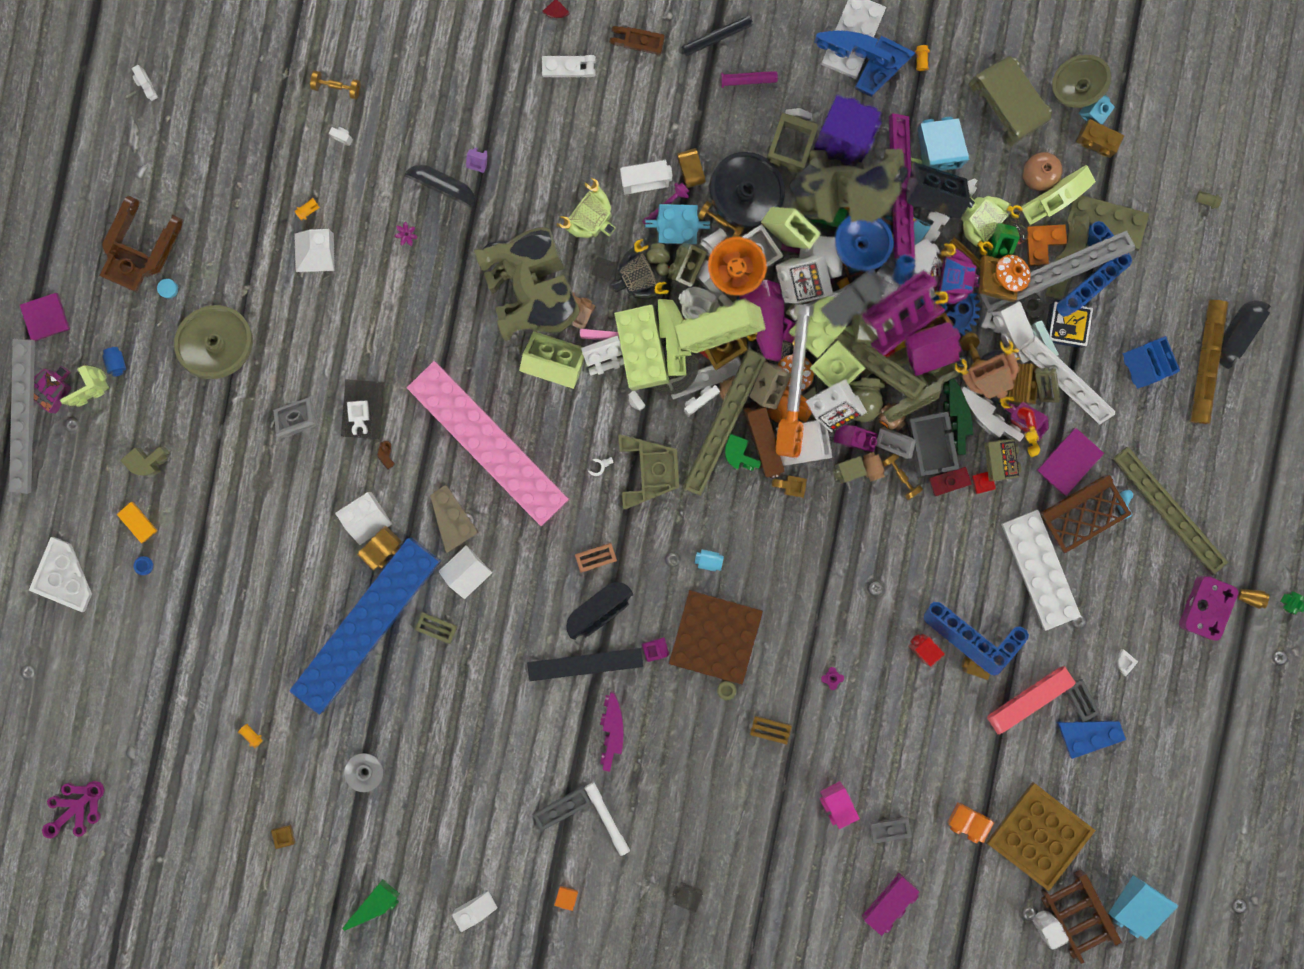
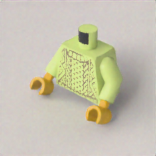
M591 178L593 185L590 187L585 183V187L592 190V192L588 191L569 218L560 216V218L564 219L563 225L560 223L556 225L560 228H565L566 231L575 237H596L600 231L610 237L616 229L615 226L608 222L611 218V205L607 195L598 186V181Z
M977 197L975 200L971 198V202L961 218L965 238L976 247L979 246L982 255H987V251L983 247H988L989 250H992L993 245L988 242V239L993 235L997 224L1002 223L1007 218L1008 211L1013 218H1019L1018 215L1014 214L1013 210L1023 211L1022 207L1019 205L1012 207L1011 203L997 197Z

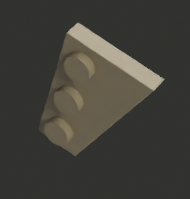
M447 485L430 495L447 554L477 534L478 530Z

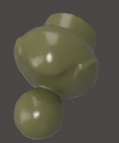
M652 244L650 250L646 253V259L648 263L657 265L656 272L658 275L665 276L670 268L667 265L670 260V254L666 251L664 244Z

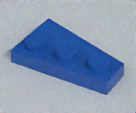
M1119 721L1057 722L1071 759L1126 740Z

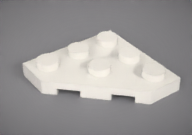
M51 537L29 591L80 612H85L92 593L72 544Z

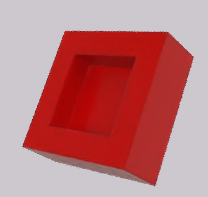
M988 471L971 476L976 494L996 489L994 481H989Z

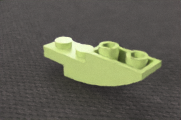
M1083 166L1060 180L1052 189L1021 206L1023 209L1022 213L1029 225L1047 215L1049 217L1087 191L1096 182L1088 166Z
M658 299L660 338H666L668 376H685V356H690L691 351L680 348L675 327L682 324L683 317L673 300Z

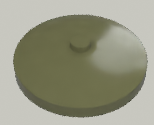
M221 305L202 307L189 314L178 327L174 339L175 354L181 365L189 373L203 379H219L237 371L248 359L253 345L252 331L245 318L236 310Z

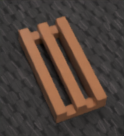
M612 543L575 554L580 573L617 561ZM606 548H609L610 550L609 552L593 556L584 560L580 559L581 556L588 555ZM609 555L612 556V559L597 564H593L584 568L582 566V564L591 562Z

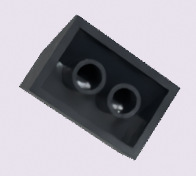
M916 162L913 163L906 188L907 203L914 207L919 206L931 212L944 214L950 218L961 219L971 202L967 179Z

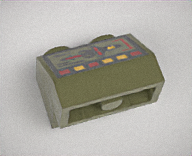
M1015 439L984 443L989 481L1020 477L1019 473H1021L1022 469L1020 462L1017 461L1019 446L1015 443Z

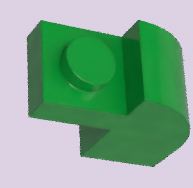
M730 434L724 449L727 463L736 470H738L740 463L743 464L742 468L753 471L754 468L759 469L761 461L743 455L748 440Z

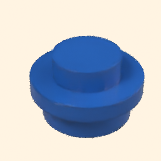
M141 556L134 562V570L139 575H148L153 570V561L149 557Z

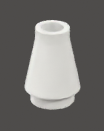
M719 228L716 232L701 240L699 244L700 249L706 251V255L710 256L712 250L727 237V234Z

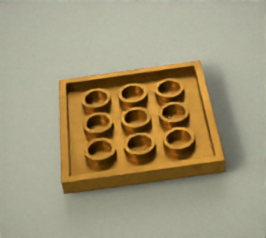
M1032 782L986 843L1042 887L1050 891L1096 830Z

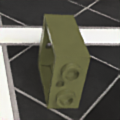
M782 112L767 159L776 167L782 165L788 167V170L791 172H802L819 125ZM783 126L810 135L801 162L774 153Z

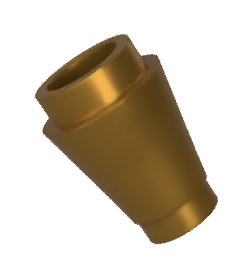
M1240 589L1238 594V600L1258 609H1266L1270 597L1268 593L1261 590Z

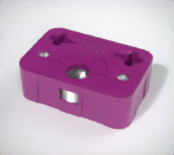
M1197 577L1180 618L1179 626L1183 630L1195 633L1206 639L1214 641L1221 639L1236 602L1238 589L1212 577Z

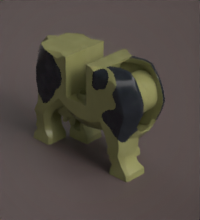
M886 149L884 161L864 170L851 166L829 167L826 150H811L809 152L808 167L790 183V190L796 196V200L793 202V209H796L804 218L810 220L824 219L827 222H832L839 207H849L851 222L863 220L872 223L878 220L891 208V204L900 193L902 183L908 176V169L904 166L903 150Z
M546 227L534 228L523 232L510 241L492 242L483 249L474 250L478 264L483 271L489 269L494 263H498L492 271L484 273L492 294L496 293L500 285L507 279L513 281V292L517 301L512 304L495 307L499 318L497 324L505 341L510 340L515 331L528 328L540 332H561L567 329L580 313L579 306L573 296L571 286L564 275L542 283L539 280L540 277L565 269L550 229Z

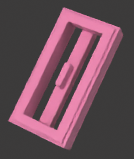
M580 329L581 339L606 340L615 336L619 338L618 332Z

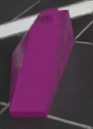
M764 280L755 290L748 294L739 295L740 300L753 303L761 308L766 329L757 332L756 339L764 358L779 362L782 356L784 298L780 284Z

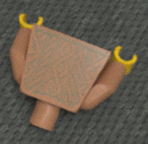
M1009 339V346L1007 348H1004L1003 343L1000 342V347L1006 352V356L1003 353L970 368V372L967 371L965 359H962L963 368L958 367L957 363H955L956 371L964 375L962 378L971 391L984 394L987 398L994 396L1004 398L1007 395V391L1014 387L1013 380L1016 379L1019 367L1015 354H1012L1013 343Z

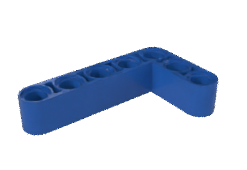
M1097 221L1089 226L1087 245L1089 247L1113 237L1114 234L1103 222ZM1127 253L1103 263L1058 302V313L1061 316L1067 317L1082 308L1131 265L1132 257L1130 254Z
M940 602L931 603L924 613V621L991 675L1000 674L1029 638L1026 629L1015 627L997 648Z

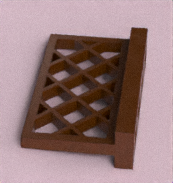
M1110 475L1098 478L1040 512L1042 520L1045 521L1063 553H1067L1132 515L1113 484L1114 481ZM1109 487L1113 492L1112 501L1102 499L1103 491ZM1090 498L1097 500L1095 511L1085 509L1086 502ZM1101 501L1111 503L1108 514L1098 512ZM1114 504L1121 506L1125 513L1119 517L1113 516ZM1073 508L1081 510L1078 521L1068 518L1070 510ZM1084 511L1094 513L1091 524L1081 522ZM1097 514L1107 516L1106 524L1102 527L1095 525ZM1056 518L1064 519L1062 530L1054 529L1051 521ZM1067 521L1077 523L1075 534L1065 532ZM1081 524L1091 526L1088 535H1078ZM1064 534L1074 536L1072 544L1068 547H1065L1062 542Z

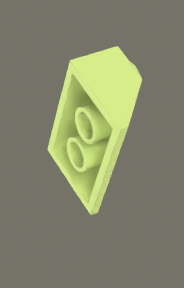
M533 331L522 355L519 371L574 389L585 360L582 347Z

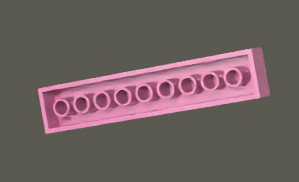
M433 361L407 387L540 526H543L570 500L437 362Z

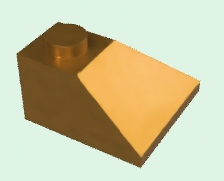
M745 336L705 350L714 369L718 370L748 350L747 338Z

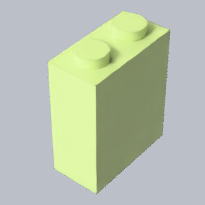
M771 207L761 221L772 234L785 246L810 249L821 234L796 209Z

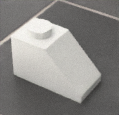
M489 891L456 908L452 916L462 932L479 923L498 907Z

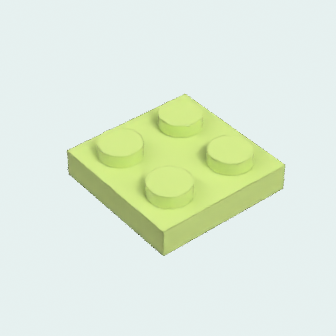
M839 340L810 367L829 388L843 380L850 384L866 368Z

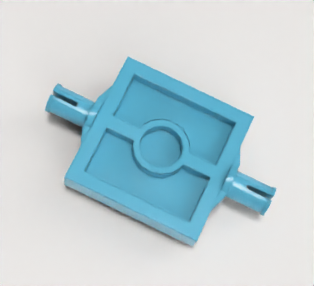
M659 204L657 219H645V223H652L645 224V228L657 229L658 243L697 244L698 230L710 229V226L703 225H710V221H699L697 216L698 205Z

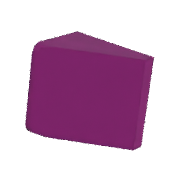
M664 637L642 644L647 662L669 656Z

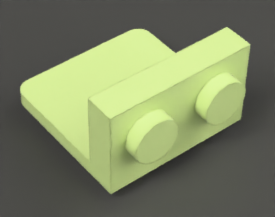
M87 365L78 368L86 386L60 400L61 403L80 407L87 404L88 399L104 395V391L109 389L105 381L107 378L103 370Z

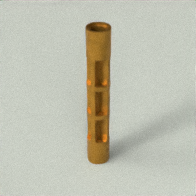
M1208 301L1207 321H1205L1190 422L1210 424L1228 309L1227 301Z

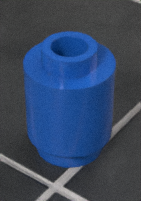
M901 255L897 259L892 279L896 284L903 285L912 278L916 266L915 259L909 255Z
M118 347L103 350L104 355H102L107 374H112V377L123 375L126 365L122 351H119Z

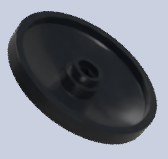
M738 152L724 158L714 169L710 178L709 193L714 208L727 222L742 228H756L762 224L761 221L771 207H782L785 198V185L779 170L773 163H770V160L753 152Z

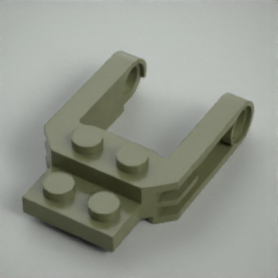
M906 347L887 357L900 367L909 365ZM955 362L915 376L926 383L915 400L907 397L886 412L884 411L883 414L888 422H894L939 399L943 383L960 375L955 369ZM909 365V369H910L911 373L915 376V374L913 373V371H912V369H911V367H910V365ZM866 368L860 373L861 378L879 379L878 376Z

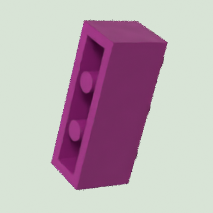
M898 873L863 913L862 918L882 936L892 929L893 923L897 918L900 919L905 914L907 906L913 904L918 899L920 892L909 880Z

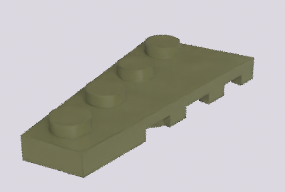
M1082 195L1071 202L1069 214L1070 211L1075 212V216L1084 217V214L1090 215L1089 225L1097 221L1103 222L1114 236L1127 231L1135 245V250H1140L1149 213Z

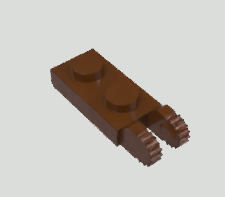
M612 27V32L626 36L625 40L611 37L609 40L610 44L661 55L665 38L664 34L631 27Z

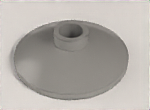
M367 753L357 754L345 766V780L352 789L358 792H369L380 784L383 778V767L375 756ZM363 768H366L368 770L367 775H364L362 773Z

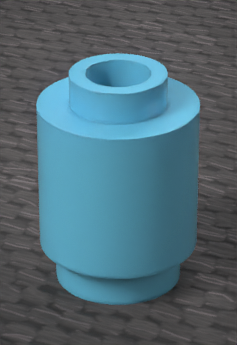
M701 549V553L697 552L695 564H698L700 569L715 572L716 570L721 571L724 556L719 555L717 552Z

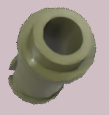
M1201 190L1198 191L1195 202L1211 206V209H1218L1222 201V197H1219V194L1212 195Z

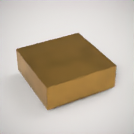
M291 825L271 830L275 849L291 846L296 843Z

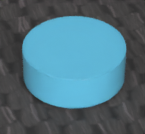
M163 279L158 283L157 291L162 297L170 299L177 295L178 285L171 279Z

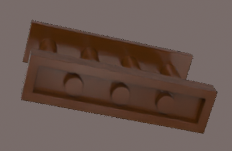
M1080 869L1074 872L1077 879L1071 885L1052 895H1049L1044 889L1040 891L1043 895L1041 900L1044 906L1050 908L1053 916L1060 922L1063 931L1069 939V954L1073 960L1077 959L1083 964L1085 962L1081 954L1104 941H1111L1115 946L1121 944L1122 941L1087 874ZM1079 889L1084 891L1086 895L1084 900L1058 913L1054 902ZM1088 906L1093 908L1095 912L1093 917L1067 930L1063 919ZM1095 924L1102 925L1104 929L1102 934L1076 947L1072 936Z

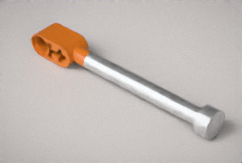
M795 304L794 306L797 324L786 419H782L779 423L776 442L777 455L798 458L802 447L804 427L803 423L798 421L809 316L814 314V306Z

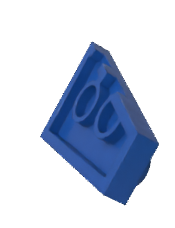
M881 36L876 47L893 54L887 66H878L873 63V60L869 59L855 89L872 97L915 52Z

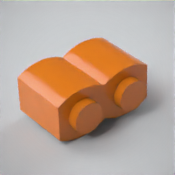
M957 802L947 821L951 826L950 830L957 834H961V832L967 834V838L974 843H978V841L984 843L994 824L992 819Z

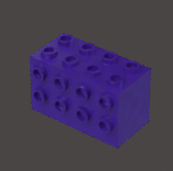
M836 95L813 150H826L828 159L834 160L835 158L842 161L841 164L844 166L856 167L858 162L862 163L873 144V137L882 122L879 119L881 112H878V109L874 106L859 104V101L849 97L847 99Z

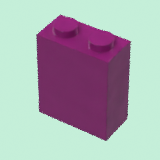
M950 322L905 337L908 363L915 376L959 361L961 347L958 339H960L957 328L953 329Z

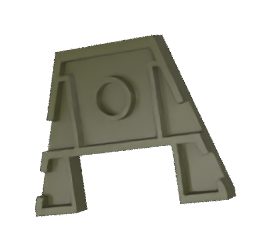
M618 435L619 452L640 451L642 491L622 492L623 509H628L679 488L677 449L625 435Z

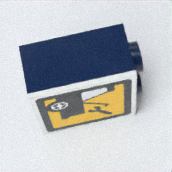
M1060 300L1050 304L1046 330L1053 344L1077 348L1086 347L1093 308L1087 307V304H1085L1073 314L1064 317L1057 311V304Z

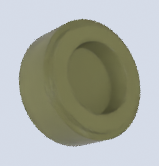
M725 680L719 683L717 693L721 699L731 700L736 695V687L731 681Z

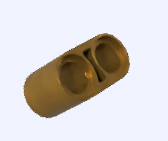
M696 148L677 153L686 187L690 188L706 183Z

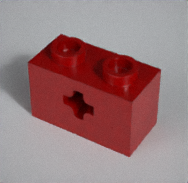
M924 634L914 636L910 641L911 644L908 646L924 664L930 667L945 654L929 636Z

